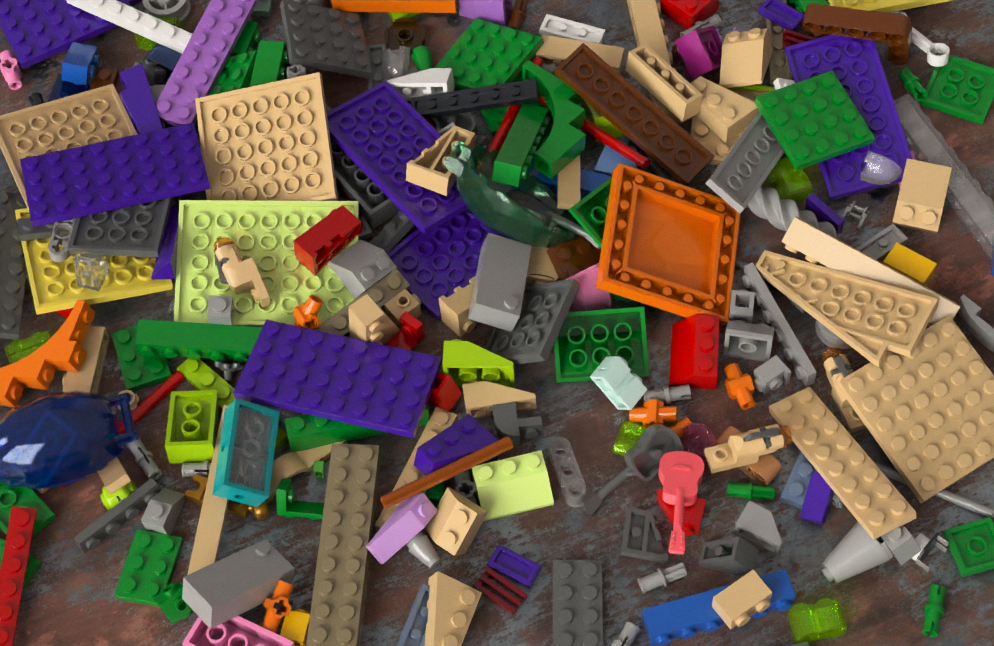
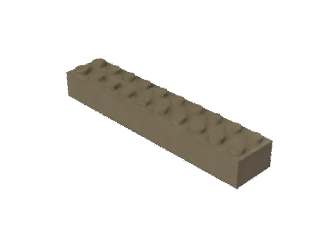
M332 443L306 646H361L371 563V552L366 548V545L374 536L382 466V454L379 445Z

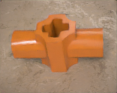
M310 295L306 303L296 306L293 310L296 320L294 326L313 330L318 329L320 321L318 320L317 313L323 304L322 299L318 296Z
M737 363L727 365L724 371L728 378L725 380V386L729 398L732 400L737 399L742 410L754 407L756 403L752 394L755 389L751 376L748 373L742 374Z
M649 399L644 402L643 407H633L629 410L630 423L643 422V426L647 428L654 424L664 425V422H677L678 407L665 406L662 401Z
M278 580L273 595L264 601L263 606L266 609V614L261 627L275 633L277 632L281 618L289 615L292 607L289 605L288 600L294 585ZM275 602L281 605L280 610L273 608Z

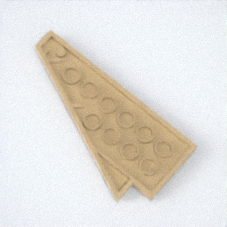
M764 250L755 265L761 277L878 367L882 363L887 351L909 357L912 356L938 306L937 298Z

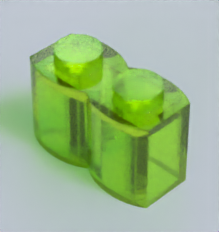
M788 157L778 160L768 175L771 183L775 182L780 199H792L798 202L807 199V196L812 193V185L803 169L796 171Z
M830 598L820 599L814 605H806V603L795 604L792 606V609H789L787 616L796 644L839 637L845 634L847 628L839 601L831 600Z

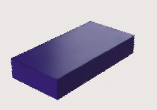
M766 0L758 9V14L784 29L795 31L804 20V14L779 0Z
M811 193L807 196L805 210L812 211L818 222L831 223L837 234L842 233L844 220L815 194Z
M812 472L799 518L804 521L825 525L834 491L817 472Z
M500 544L487 563V567L528 589L531 588L542 569L541 565Z

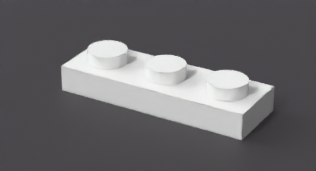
M546 14L539 29L540 35H554L561 38L596 42L598 44H602L605 37V29Z

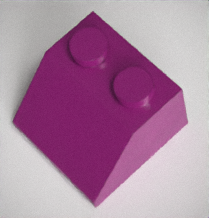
M714 25L694 30L675 40L677 51L682 56L686 72L691 76L692 80L721 69L722 42Z

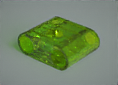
M624 420L612 453L624 457L625 453L638 443L648 427Z

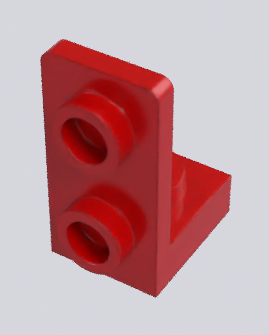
M405 311L400 316L401 330L386 345L412 351L425 338L422 322Z

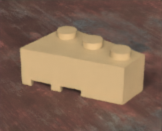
M701 76L690 83L703 95L699 113L696 116L725 143H728L742 133L759 111L755 102Z
M458 126L452 127L438 138L432 147L424 149L418 158L407 163L406 181L447 196L473 152L475 133Z
M368 294L348 307L350 338L384 345L400 331L399 327Z
M437 571L429 577L428 581L430 589L429 600L427 601L428 622L425 631V646H462L482 592Z

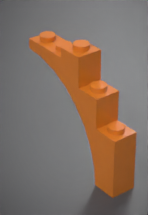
M77 300L69 317L44 345L21 360L0 368V406L16 408L24 387L48 390L56 370L80 372L87 354L82 348V344L86 339V334L95 315V311L86 301Z

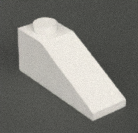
M430 68L387 80L406 101H411L413 97L452 92L455 87L452 68Z

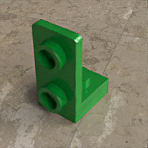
M281 479L276 489L277 515L287 518L305 517L311 520L323 518L324 503L294 501L295 489L291 488V479Z

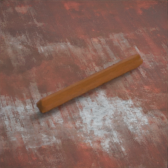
M509 436L504 437L381 496V503L384 508L396 505L514 447L513 442Z

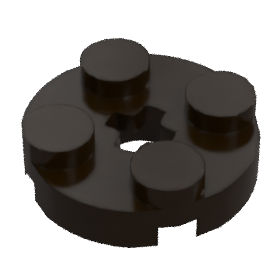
M400 18L393 21V25L389 28L387 26L384 31V40L391 55H412L414 48L424 46L426 42L424 26L416 23V20L412 18ZM405 34L409 37L407 39H401Z

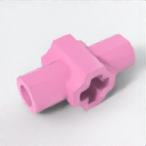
M5 50L0 53V70L6 82H8L9 88L11 90H18L22 87L21 78L23 73L12 51Z

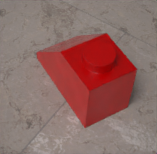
M438 373L428 403L450 411L462 395V392L451 376Z
M658 489L657 504L673 526L675 505L664 502L662 498L663 490ZM697 498L694 505L684 506L683 532H685V535H699L706 499Z

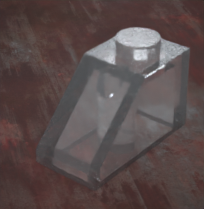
M89 252L74 253L73 260L77 286L99 291L109 273L107 257Z

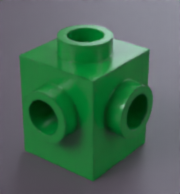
M179 582L167 585L162 590V594L154 599L172 624H175L180 619L189 617L193 613L190 606L182 599L183 585Z

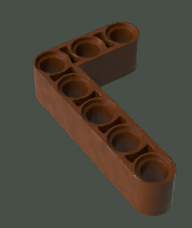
M821 4L807 5L802 24L803 29L806 31L887 42L888 59L891 63L904 65L908 62L912 44V20L909 17Z

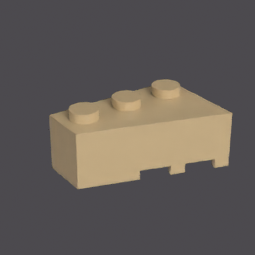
M475 277L469 280L471 284L461 288L458 286L454 288L455 293L451 296L446 297L443 295L439 297L441 319L459 337L471 332L478 323L468 319Z

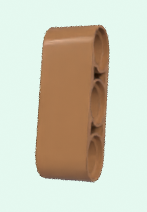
M729 426L715 440L713 446L728 443L731 435L742 432L735 427ZM771 454L759 456L757 463L737 468L758 484L767 486L782 470V465Z

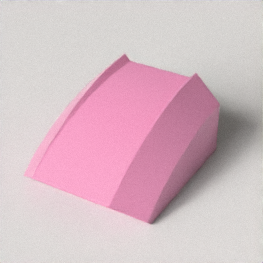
M599 263L565 279L575 278L580 283L576 298L570 306L572 312L602 310L612 306L613 293L595 288Z

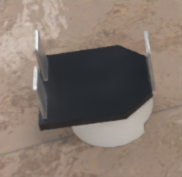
M938 532L932 539H929L922 533L915 538L922 551L912 557V559L927 572L929 567L922 563V561L936 546L945 553L947 550L937 540L945 546H948L949 543L940 537Z

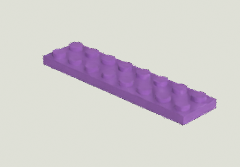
M259 0L210 1L155 104L161 122L173 126L196 122L195 99L210 95Z

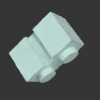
M619 356L606 357L590 378L618 410H631L647 391V388L642 384V379L638 375L630 373L631 370L625 359Z

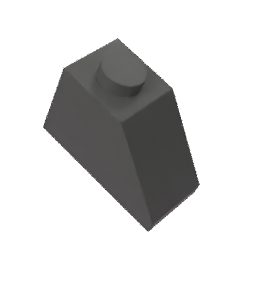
M741 537L703 542L698 565L734 575L745 574L755 569L759 550Z

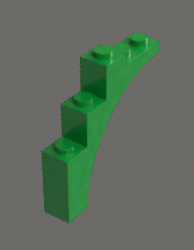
M528 60L523 64L522 80L537 79L538 93L547 103L554 122L547 140L535 152L534 169L552 179L585 150L586 134L579 130L584 125L585 109L579 105L583 102V98L556 75L549 73L539 65Z

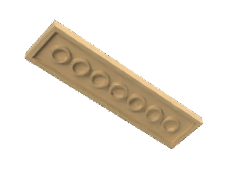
M810 386L769 406L770 414L873 540L916 519V511Z

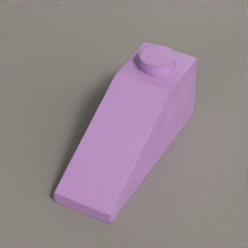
M424 493L416 494L402 501L366 545V548L380 564H384L424 529L438 510Z

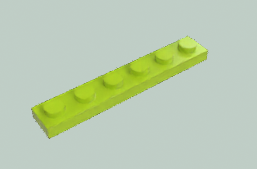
M188 358L177 368V371L182 373L185 379L196 389H218V408L222 411L224 405H230L236 399L233 394L234 388L202 360ZM279 426L277 429L275 452L288 440L287 433Z

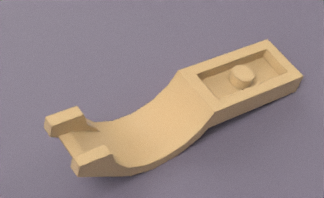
M345 440V441L337 442V443H334V444H348V443H347L346 440ZM332 444L299 452H290L273 461L269 497L265 502L269 503L274 499L276 489L282 478L289 479L300 472H311L314 469V461L327 460L331 456Z

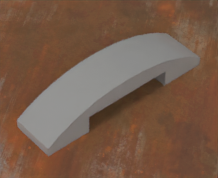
M963 294L958 303L961 305L958 314L962 322L981 344L994 352V328L979 317L982 308Z

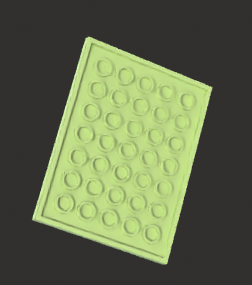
M179 200L174 321L209 324L207 318L209 295L233 297L235 306L233 325L263 327L266 320L294 325L296 322L293 315L294 308L302 303H306L310 295H315L323 301L317 313L321 325L352 302L354 297L328 264L316 276L304 267L295 257L293 240L341 205L359 219V201ZM358 236L355 239H353L340 253H342L347 248L355 244L358 241ZM227 244H235L244 260L253 258L269 294L271 305L262 308L259 301H254L251 290L236 294L230 289L228 284L220 282L214 256L218 248Z

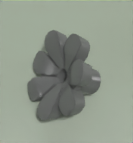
M222 361L214 362L215 367L224 371L223 379L232 381L233 372L244 369V365L238 362L231 364L223 363Z

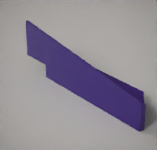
M139 64L119 72L125 89L120 92L121 100L138 134L163 129L143 65Z
M186 194L182 195L180 200H187ZM179 202L170 208L160 254L155 260L156 265L152 273V280L175 279Z

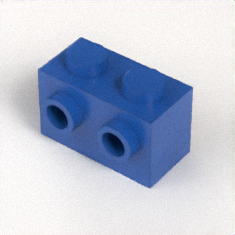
M72 42L62 62L61 80L73 82L76 85H87L89 79L94 77L95 67L98 68L100 55H97V46Z

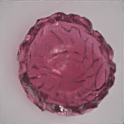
M698 422L688 424L687 427L683 428L684 433L681 442L684 451L694 453L701 457L702 460H705V448L716 446L713 432L706 425Z

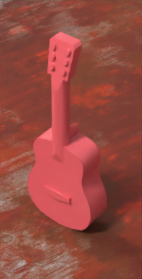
M685 451L665 453L660 459L658 471L659 479L663 485V501L675 505L673 531H671L668 552L681 555L685 553V532H683L684 506H691L696 503L698 487L702 482L704 474L702 458L694 453Z

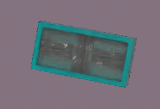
M237 398L225 409L212 495L258 507L269 497L280 411Z

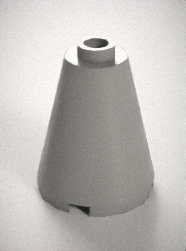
M857 521L822 562L824 568L821 571L829 582L834 580L836 583H839L888 562L893 558V555L885 542L882 543L879 537L873 540Z

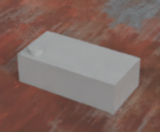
M488 232L480 250L468 319L512 332L521 313L531 245Z
M264 539L184 576L182 599L212 629L263 604L266 598L273 595L278 580L293 585L295 568Z

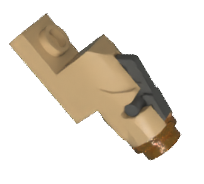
M228 237L216 241L213 251L220 282L228 284L230 289L236 294L251 290L254 301H259L262 308L271 305L269 294L253 258L244 260L237 250L235 242L231 241Z
M839 348L829 349L822 355V364L832 386L831 396L849 433L865 429L867 427L836 385L838 381L854 371L846 355Z
M773 424L731 435L728 443L705 448L704 454L711 473H716L757 463L759 456L773 453L780 448H786L788 444L792 443V435L788 425Z

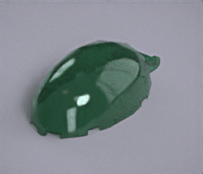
M461 141L453 144L451 154L444 160V166L456 175L458 191L463 201L485 227L505 238L544 248H550L571 241L579 236V234L560 225H556L553 229L544 226V220L532 215L505 195L510 191L528 194L542 204L555 209L556 214L578 223L568 209L557 208V201L554 199L556 194L529 171L526 179H522L518 187L492 181L495 159L499 151L493 149L490 152L484 149L485 146L481 143H477L473 149Z

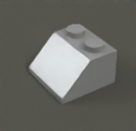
M361 239L327 263L354 299L397 268L382 248Z
M728 320L723 356L763 362L768 361L771 355L775 327H770L766 324H750L741 320Z

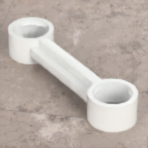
M903 11L889 12V14L907 16ZM912 27V42L927 53V62L935 67L946 65L949 61V47L944 43L931 42Z

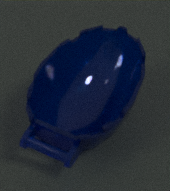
M73 390L49 393L13 407L0 419V482L10 487L24 486L31 489H42L69 485L85 479L87 475L104 469L108 466V462L117 455H120L124 449L123 444L136 441L139 438L138 433L134 429L129 403L131 401L130 394L124 393L105 398L97 393ZM117 405L121 407L125 428L124 434H120L115 409Z

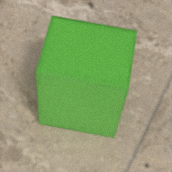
M314 461L313 472L315 478H325L326 466L324 461Z

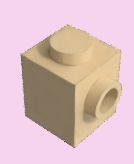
M406 289L384 304L386 314L400 330V316L405 311L415 318L422 315L420 299L414 293L411 295Z

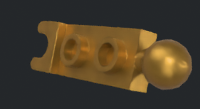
M196 474L193 475V480L199 489L196 491L186 490L185 496L190 503L202 506L208 478ZM229 500L227 513L245 519L252 512L254 517L260 520L266 519L271 512L270 505L265 501L258 507Z

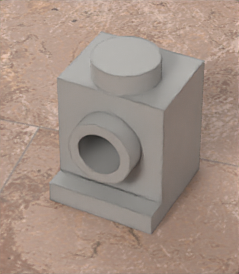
M743 289L732 290L729 312L730 321L741 320L752 324L755 292Z
M775 355L754 370L753 384L759 392L764 394L770 390L774 391L782 383L787 385L790 382L791 371Z

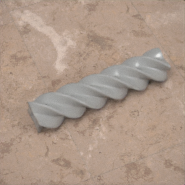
M760 186L746 206L758 217L768 219L774 227L786 232L793 219L798 217L839 240L844 236V233L837 234L831 223L818 222L812 211H799L794 200L780 199L777 190L771 187L762 188Z

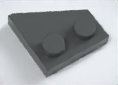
M627 507L620 555L666 564L669 556L663 549L662 538L659 530L655 527V519L652 512Z

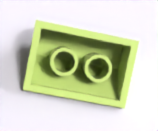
M542 450L472 467L473 480L476 484L480 507L488 512L484 521L554 505Z

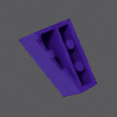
M468 414L419 446L414 466L425 476L498 441V439ZM497 455V456H495V457H493V458H491V459H489V460H487V461H490V462L497 461L499 455Z

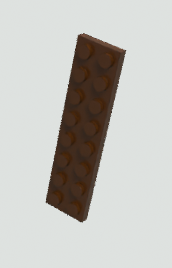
M584 43L555 69V75L682 185L687 186L714 158L711 152Z

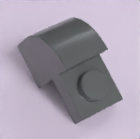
M515 402L492 405L495 431L499 439L509 436L514 446H521L520 438L531 439L536 438L538 435H543L541 416L518 419Z

